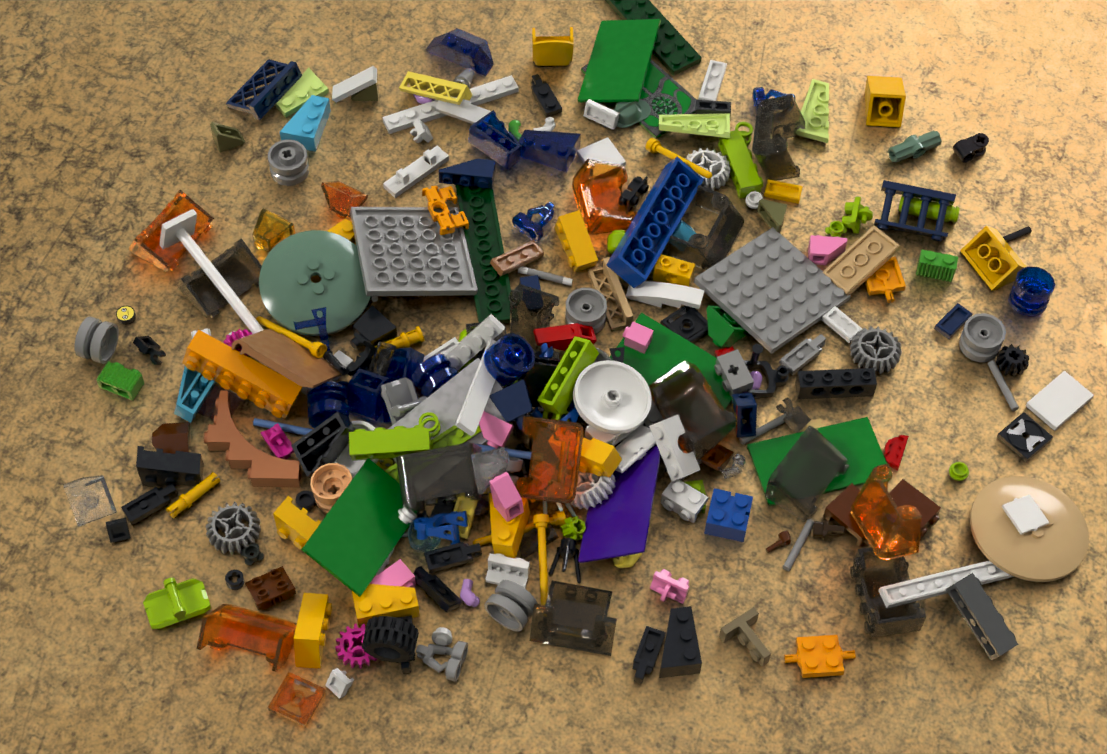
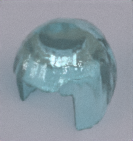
M414 521L408 529L409 544L417 552H430L436 549L442 538L428 536L425 540L417 539Z

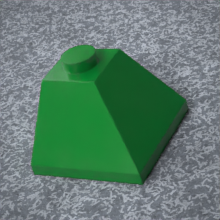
M708 306L706 308L708 335L713 339V343L720 348L731 347L748 334L720 306Z

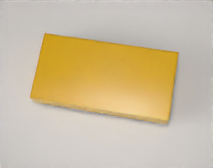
M768 179L764 197L799 204L803 186Z

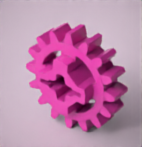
M354 624L353 629L347 626V632L340 631L341 638H336L337 646H335V649L338 653V659H343V665L350 663L352 669L355 665L362 669L364 663L369 667L370 660L376 661L377 659L368 655L360 646L362 645L366 630L365 624L361 628ZM345 643L348 647L347 652L344 650Z

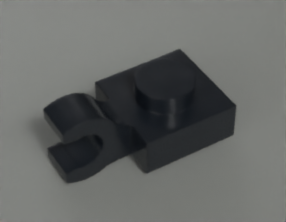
M150 336L135 337L133 344L138 347V350L143 354H150L151 362L154 365H160L162 362L158 359V356H166V353L160 350L161 346Z

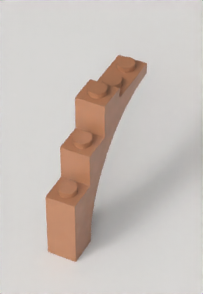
M220 390L219 398H216L215 402L218 412L217 415H214V425L208 424V431L204 432V444H207L209 451H226L225 458L226 461H229L230 468L248 469L247 476L248 479H251L253 487L300 488L302 472L300 462L271 456L249 443L237 430L231 418L228 390Z

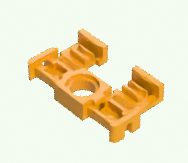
M436 185L431 186V189H428V187L422 189V197L426 196L428 200L430 215L433 221H438L440 225V235L454 233L455 227L464 226L466 229H469V222L464 211L459 212L457 215L450 214L445 203L447 200H452L454 204H457V197L452 186L441 188L439 191ZM441 208L444 211L438 213L435 212L434 209Z

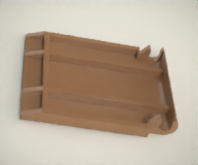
M265 329L237 339L231 346L232 350L242 347L240 355L248 354L302 387L314 388L341 376L330 362L313 356L305 347L271 329Z

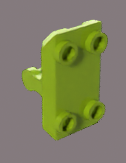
M167 578L163 581L165 588L149 593L143 601L152 629L164 628L202 615L211 609L203 582L194 578L178 584L175 578Z

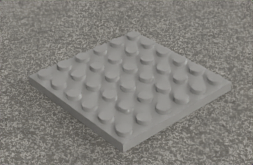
M351 207L350 215L366 296L477 295V284L463 226L455 227L454 233L440 235V225L438 221H433L428 207ZM448 207L450 214H459L458 207ZM441 208L434 209V211L438 213L444 211Z
M773 227L694 278V283L701 290H704L714 302L771 354L819 322L822 316L834 306L839 308L848 302L851 295L847 296L843 289L838 288L818 266Z

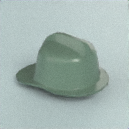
M639 99V102H618L615 109H613L620 113L617 127L620 128L630 127L646 119L651 113L649 104Z

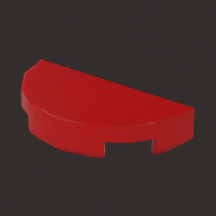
M899 435L889 439L884 447V457L887 464L897 471L909 437L907 435Z

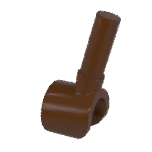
M788 531L779 533L780 540L767 547L766 551L769 553L781 545L788 546L791 543V536Z

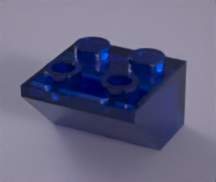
M359 368L348 383L346 410L377 421L386 408L385 400L381 396V385L391 381L388 377Z

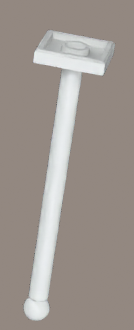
M194 209L163 223L160 247L164 250L181 241L253 334L263 331L262 326L192 239L191 235L194 234L197 219L196 211Z

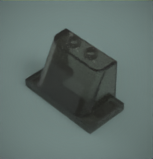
M552 580L545 605L534 604L529 641L611 656L617 622L616 618L608 617L613 591Z

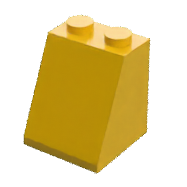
M867 76L865 87L866 125L901 127L906 99L902 78Z

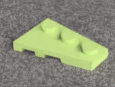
M308 68L275 105L285 117H288L298 111L312 95L323 97L329 93V89Z

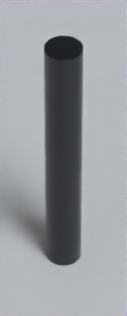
M1027 226L1003 236V238L1008 243L1031 233L1032 230Z

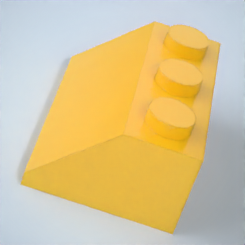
M985 226L960 250L992 291L1015 281L1028 269L995 228Z

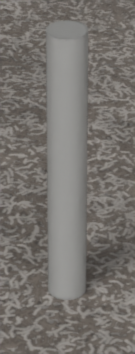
M995 361L988 362V366L1011 410H1018L1019 407Z
M787 412L757 428L756 436L740 437V443L744 445L791 419V415Z
M807 519L783 565L784 570H791L814 525L812 519Z

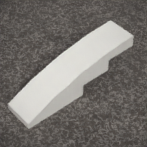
M644 281L635 288L629 285L626 298L657 307L666 304L680 308L682 304L700 309L704 290L671 283Z

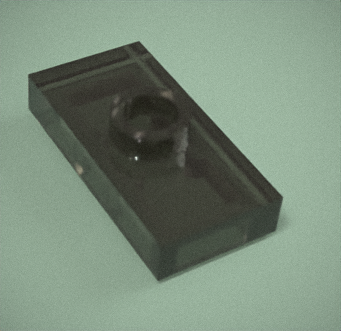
M378 342L376 352L366 375L367 378L384 382L396 346Z
M550 522L546 528V545L559 538ZM536 528L523 534L519 550L524 559L538 551V530Z

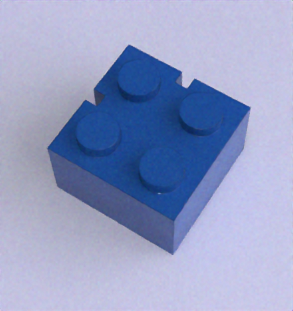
M714 488L704 534L744 542L753 496L739 493L731 496L729 491Z

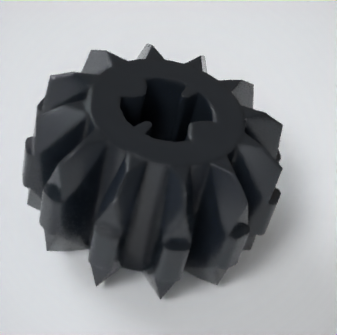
M1012 344L1009 347L1004 345L997 354L996 365L999 366L1000 371H1005V376L1011 373L1014 377L1016 374L1021 375L1028 368L1029 356L1026 355V350H1020V345L1014 347Z

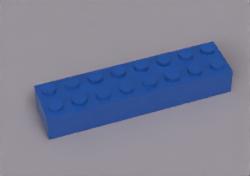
M678 157L665 165L606 266L633 288L646 281L704 179Z

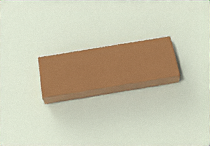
M533 240L491 259L490 264L500 276H503L542 258L544 252Z

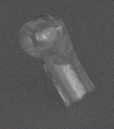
M735 454L732 458L734 459L732 467L722 470L725 479L743 472L746 463L743 455Z

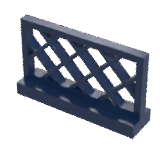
M268 59L226 102L227 107L253 114L255 119L261 120L301 78L302 74L297 63L291 61L289 64ZM265 84V86L256 89L257 86Z

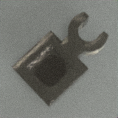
M785 398L782 401L786 404V408L782 404L777 405L776 408L780 413L786 415L783 420L794 433H798L811 419L799 406L793 407L792 401L789 398Z

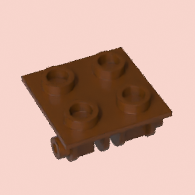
M283 566L245 582L258 611L261 609L264 611L272 607L271 600L275 606V598L278 599L279 603H282L281 597L285 601L293 598V595L296 594L295 587Z

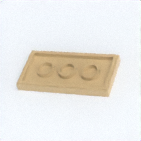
M873 226L831 263L823 273L838 288L843 289L844 293L848 296L893 257L901 247L876 226Z

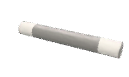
M520 267L518 269V273L529 276L538 275V278L569 286L573 284V279L527 267Z

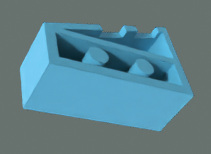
M312 95L280 131L281 140L290 139L298 141L304 145L306 150L316 152L331 113L329 98Z
M184 366L174 414L191 423L217 382L208 380L201 373L189 370Z

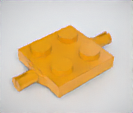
M896 256L891 257L865 281L869 296L885 294L887 303H890V301L893 303L895 301L893 292L905 290L906 285Z
M838 635L796 637L797 652L796 654H784V663L797 662L802 678L844 675L843 659H855L856 654L855 650L842 651Z

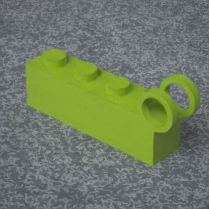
M739 122L735 130L730 131V138L719 137L718 142L722 156H726L727 161H729L730 176L739 199L746 198L753 191L760 193L761 187H763L762 177L758 176L757 165L752 161V152L747 148L751 143L753 127L748 122ZM746 126L750 131H739L738 128Z
M574 336L538 398V403L545 410L542 417L545 425L551 426L555 423L556 428H558L561 416L563 414L566 416L569 413L566 410L573 399V389L578 376L586 367L594 363L599 354L590 340ZM549 412H552L553 416L551 420L548 422V414Z
M431 412L424 413L419 418V425H415L414 428L396 426L394 429L378 427L371 431L356 429L354 432H349V455L352 461L367 460L368 458L372 460L432 455L431 437L438 435L441 430L438 417ZM429 421L435 422L432 428L424 427Z

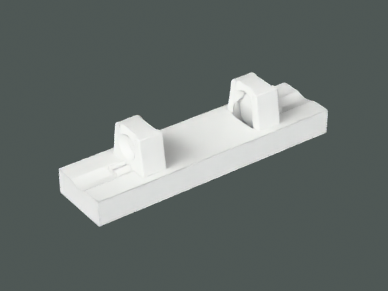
M439 146L423 152V156L406 168L396 171V175L384 182V189L394 198L398 197L449 161V155Z

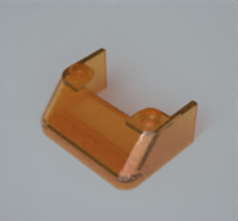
M222 604L203 617L196 649L201 650L205 646L210 645V648L214 650H222L230 645L265 655L266 661L269 662V665L273 666L272 671L276 672L287 662L294 644L293 638L297 623L239 606Z

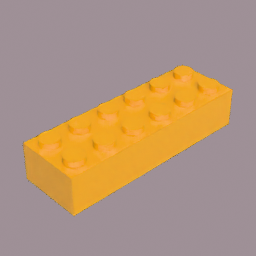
M199 329L188 345L182 362L189 370L201 373L208 380H214L222 388L234 391L240 398L248 399L254 402L257 407L267 409L277 418L286 419L302 389V386L244 354L240 355L239 351L232 350V347Z

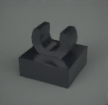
M126 517L106 522L110 543L131 538Z

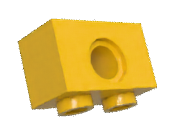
M661 254L654 267L653 281L690 287L694 277L695 264Z

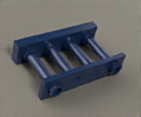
M886 180L883 181L881 191H885L886 197L881 220L875 219L874 226L884 231L893 229L928 236L934 241L941 242L942 239L946 240L948 233L942 232L947 206L953 205L955 202L956 194ZM895 194L903 195L902 197L904 198L899 223L888 221L892 199ZM913 197L920 198V201H922L917 227L906 225ZM931 201L939 202L940 205L935 231L924 229L928 206Z

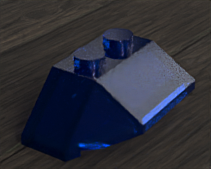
M458 28L435 37L426 48L428 53L464 68H471L474 72L486 76L494 65L487 40Z

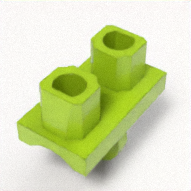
M855 197L854 202L845 203V213L852 215L843 216L842 223L844 227L852 228L853 233H859L861 223L865 224L873 218V212L869 210V207L861 205V197Z

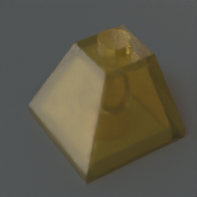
M263 208L252 234L254 245L260 250L270 252L279 242L294 235L295 229L293 223Z

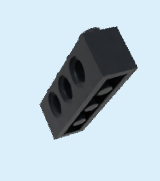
M874 368L798 371L795 386L797 399L874 396L877 381Z

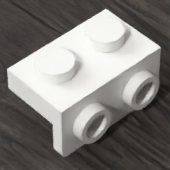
M679 479L671 481L661 495V504L665 509L674 511L683 520L692 523L696 521L697 514L708 501L706 495Z
M500 553L489 554L486 575L487 583L498 585L502 580H509L526 588L530 573V562L523 558L514 559L506 557Z

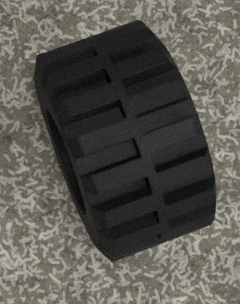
M390 616L373 617L367 622L362 649L368 655L382 661L393 663L410 661L414 657L419 632L413 624L400 618Z

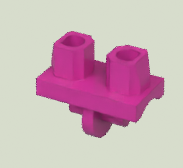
M278 423L272 428L261 432V436L276 457L288 459L294 453L291 446L292 443Z

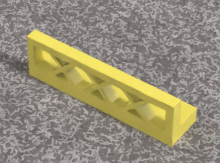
M409 71L399 87L400 91L457 105H460L463 99L470 101L472 97L469 87L465 84Z

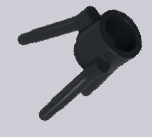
M563 538L561 540L560 547H557L549 575L553 574L560 555L563 558L562 572L566 571L568 559L574 556L577 583H581L578 561L579 549L576 548L577 542L574 539Z

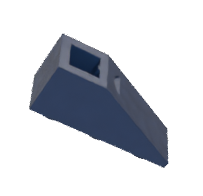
M474 159L439 169V183L493 189L496 172L495 160Z

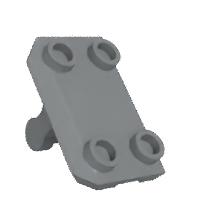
M407 378L381 385V396L385 400L392 425L427 398L423 396L418 399L414 383Z

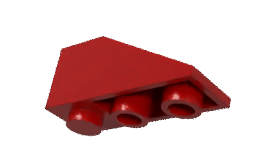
M578 323L533 330L537 345L541 346L547 343L548 348L552 346L553 349L562 351L567 350L574 336L590 340L593 345L597 341L592 326Z

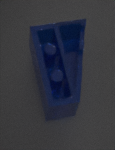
M492 110L470 126L468 142L508 170L519 162L522 146L513 134L506 130L503 121H499L496 117V112Z
M524 130L518 141V156L567 173L577 154V150L580 149L581 134Z

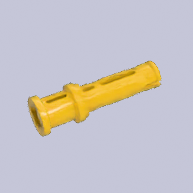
M416 326L414 330L406 333L401 332L398 337L375 346L376 352L372 358L376 359L403 347L410 348V345L420 341L425 342L420 327Z

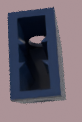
M524 380L489 396L507 423L516 421L519 430L531 426L526 415L532 413L533 408Z
M752 393L732 395V421L737 438L756 436L757 403ZM742 419L747 420V423L743 424Z

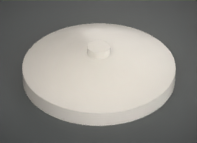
M606 360L589 365L580 373L573 389V400L579 415L591 427L605 433L622 434L636 429L643 423L651 408V392L645 379L634 368L618 361Z

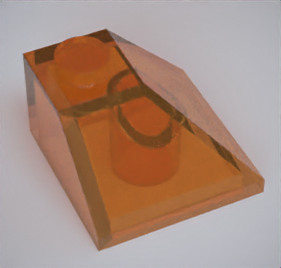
M340 181L322 182L321 184L330 210L335 212L336 216L343 219L351 217V207H361L369 196Z

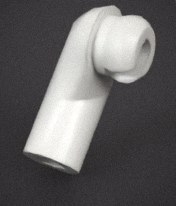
M547 117L543 127L533 128L534 137L549 135L556 125L554 118Z

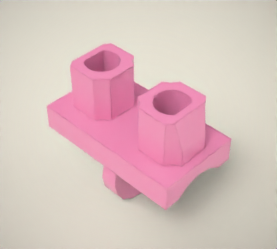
M662 569L660 572L656 571L653 575L650 589L662 594L660 600L663 602L668 597L683 604L688 593L689 580L682 577L677 581L671 578L672 574L665 569Z

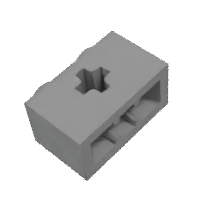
M738 349L717 357L714 368L718 376L721 375L723 379L722 385L725 392H729L732 397L733 394L744 393L748 389L753 388L754 381Z

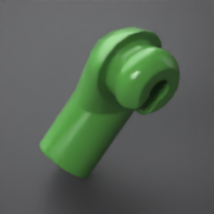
M512 120L508 125V135L519 144H522L525 141V137L519 133L521 123L518 120Z

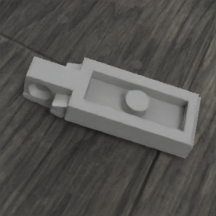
M822 334L814 340L806 338L782 357L779 364L786 366L789 369V373L793 376L820 354L822 347L825 345L826 338Z

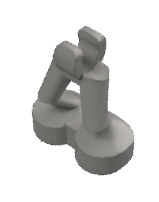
M458 641L453 648L429 644L428 647L418 645L416 653L418 658L423 659L426 665L438 673L446 669V679L456 682L461 672V666L467 656L468 643ZM433 655H451V658L441 665L433 658Z

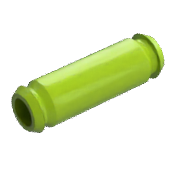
M901 196L900 203H899V208H898V211H899L900 213H901V210H902V205H903V200H904V198H903L902 196ZM913 197L911 199L908 215L919 217L922 204L920 198ZM931 201L929 203L926 218L937 220L940 208L939 202ZM951 204L947 206L944 222L952 221L956 223L960 208L958 206L954 207Z

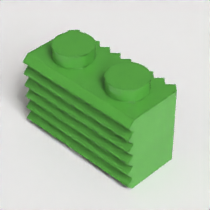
M921 249L916 275L952 282L957 269L958 256Z
M108 361L96 379L99 388L134 401L144 385L142 374L138 370L127 369L118 362L111 363Z

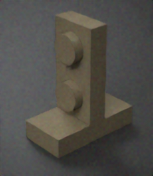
M753 607L720 629L719 637L725 643L737 635L739 642L743 646L746 645L750 650L753 660L758 661L761 666H764L769 662L771 653L750 628L751 625L757 622L759 615L758 611Z

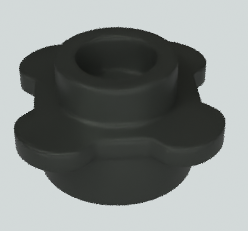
M256 543L249 544L248 547L241 549L242 552L240 554L244 556L245 564L248 566L264 558V554L259 551V545Z

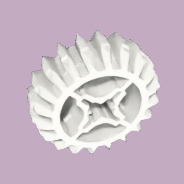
M708 147L706 150L700 148L698 152L693 150L692 154L688 153L687 158H685L712 173L710 179L700 175L704 181L698 191L704 189V192H706L707 189H710L713 192L714 188L719 190L728 181L731 171L730 164L726 156H722L721 152L716 153L715 149L709 151Z
M570 470L571 474L566 475L567 480L563 482L564 487L562 489L566 500L573 507L588 509L592 506L595 508L596 504H602L604 499H608L607 495L613 493L612 489L615 488L614 482L616 480L613 474L611 477H605L588 472L582 473L579 470Z

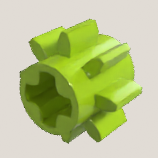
M578 516L566 518L564 520L566 524L561 526L563 537L565 536L577 541L582 539V533L586 529L585 521L578 519Z

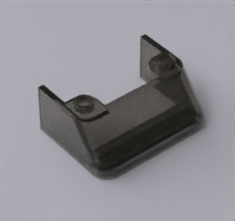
M699 185L697 187L695 205L717 213L719 216L708 236L694 234L687 242L671 235L669 238L668 255L694 263L695 266L707 270L729 255L743 229L744 218L726 195Z

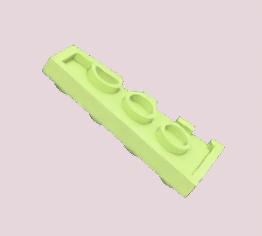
M812 79L795 127V135L828 143L829 83Z

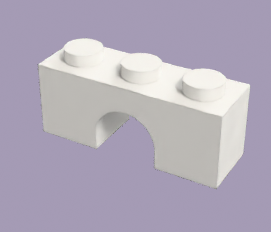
M679 415L649 426L671 481L686 477L700 470L694 452L683 453L678 447V438L685 433Z

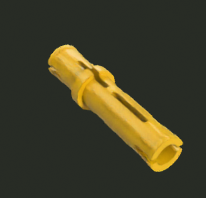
M212 472L186 494H181L176 502L166 508L168 513L172 512L169 515L175 518L184 509L192 507L193 502L221 482L219 477L215 478L217 474Z

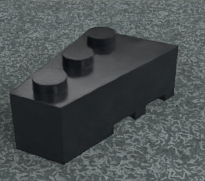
M336 412L291 445L308 478L311 479L315 470L320 466L334 463L349 444V432H354L355 430L349 417Z
M138 446L136 468L143 486L156 487L162 485L169 486L171 484L174 486H195L203 481L204 463L201 454L175 451V454L163 453V449L159 448L156 449V452L144 450L143 446Z
M692 607L671 608L659 678L700 674L702 660Z

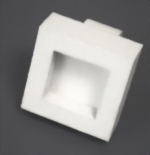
M419 119L413 122L415 128L410 131L411 135L416 136L413 140L416 143H420L423 139L430 142L433 136L428 126Z
M336 668L331 671L325 686L340 699L346 695L354 679H349L346 676V671H340Z

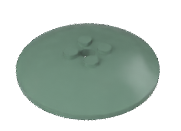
M311 230L299 232L285 238L268 253L260 270V295L268 313L280 325L299 334L323 336L339 332L349 327L363 314L371 296H366L357 246L345 237L332 232ZM317 275L321 278V281L314 283L310 279Z

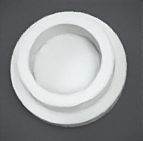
M750 192L746 196V205L757 209L759 200L763 199L759 192Z
M404 506L403 509L398 510L400 514L399 519L407 525L408 523L414 524L417 515L410 508Z
M439 627L432 633L431 638L437 645L447 646L452 642V633L447 628Z

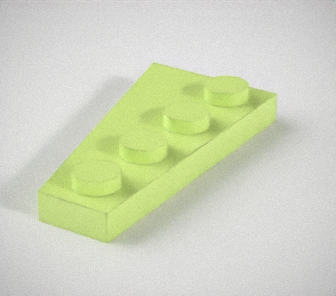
M730 113L659 115V130L730 138Z

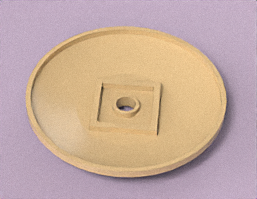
M1010 476L995 480L980 491L971 507L970 527L977 546L990 562L1014 577L1033 582L1055 581L1068 576L1076 570L1087 553L1089 532L1081 511L1065 493L1042 480L1024 476ZM1030 494L1049 521V524L1038 528L1037 531H1030L1021 535L1003 510L1002 505L1013 501L1015 498L1019 499Z

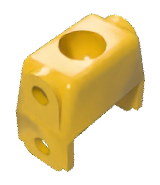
M570 27V36L536 37L535 28H532L533 62H535V65H570L574 48L573 27Z

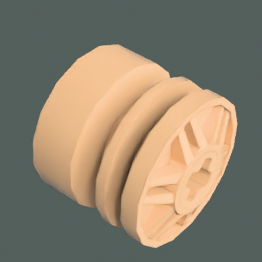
M338 463L322 465L315 470L311 477L310 486L318 509L326 515L352 480L350 470L344 465Z

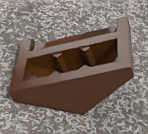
M189 422L165 423L152 433V445L155 449H163V453L175 454V451L189 452Z
M708 441L707 444L692 451L697 461L720 472H723L734 454V451L713 441Z

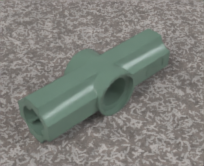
M933 130L918 137L917 135H911L903 143L888 149L889 158L892 162H899L911 156L918 158L926 150L941 145L940 134L938 131Z

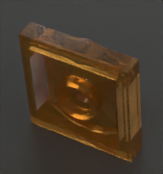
M288 672L270 702L268 710L306 728L326 693V689ZM301 684L307 688H310L311 690L305 689L299 685ZM295 697H300L301 701L299 703H294L293 699Z

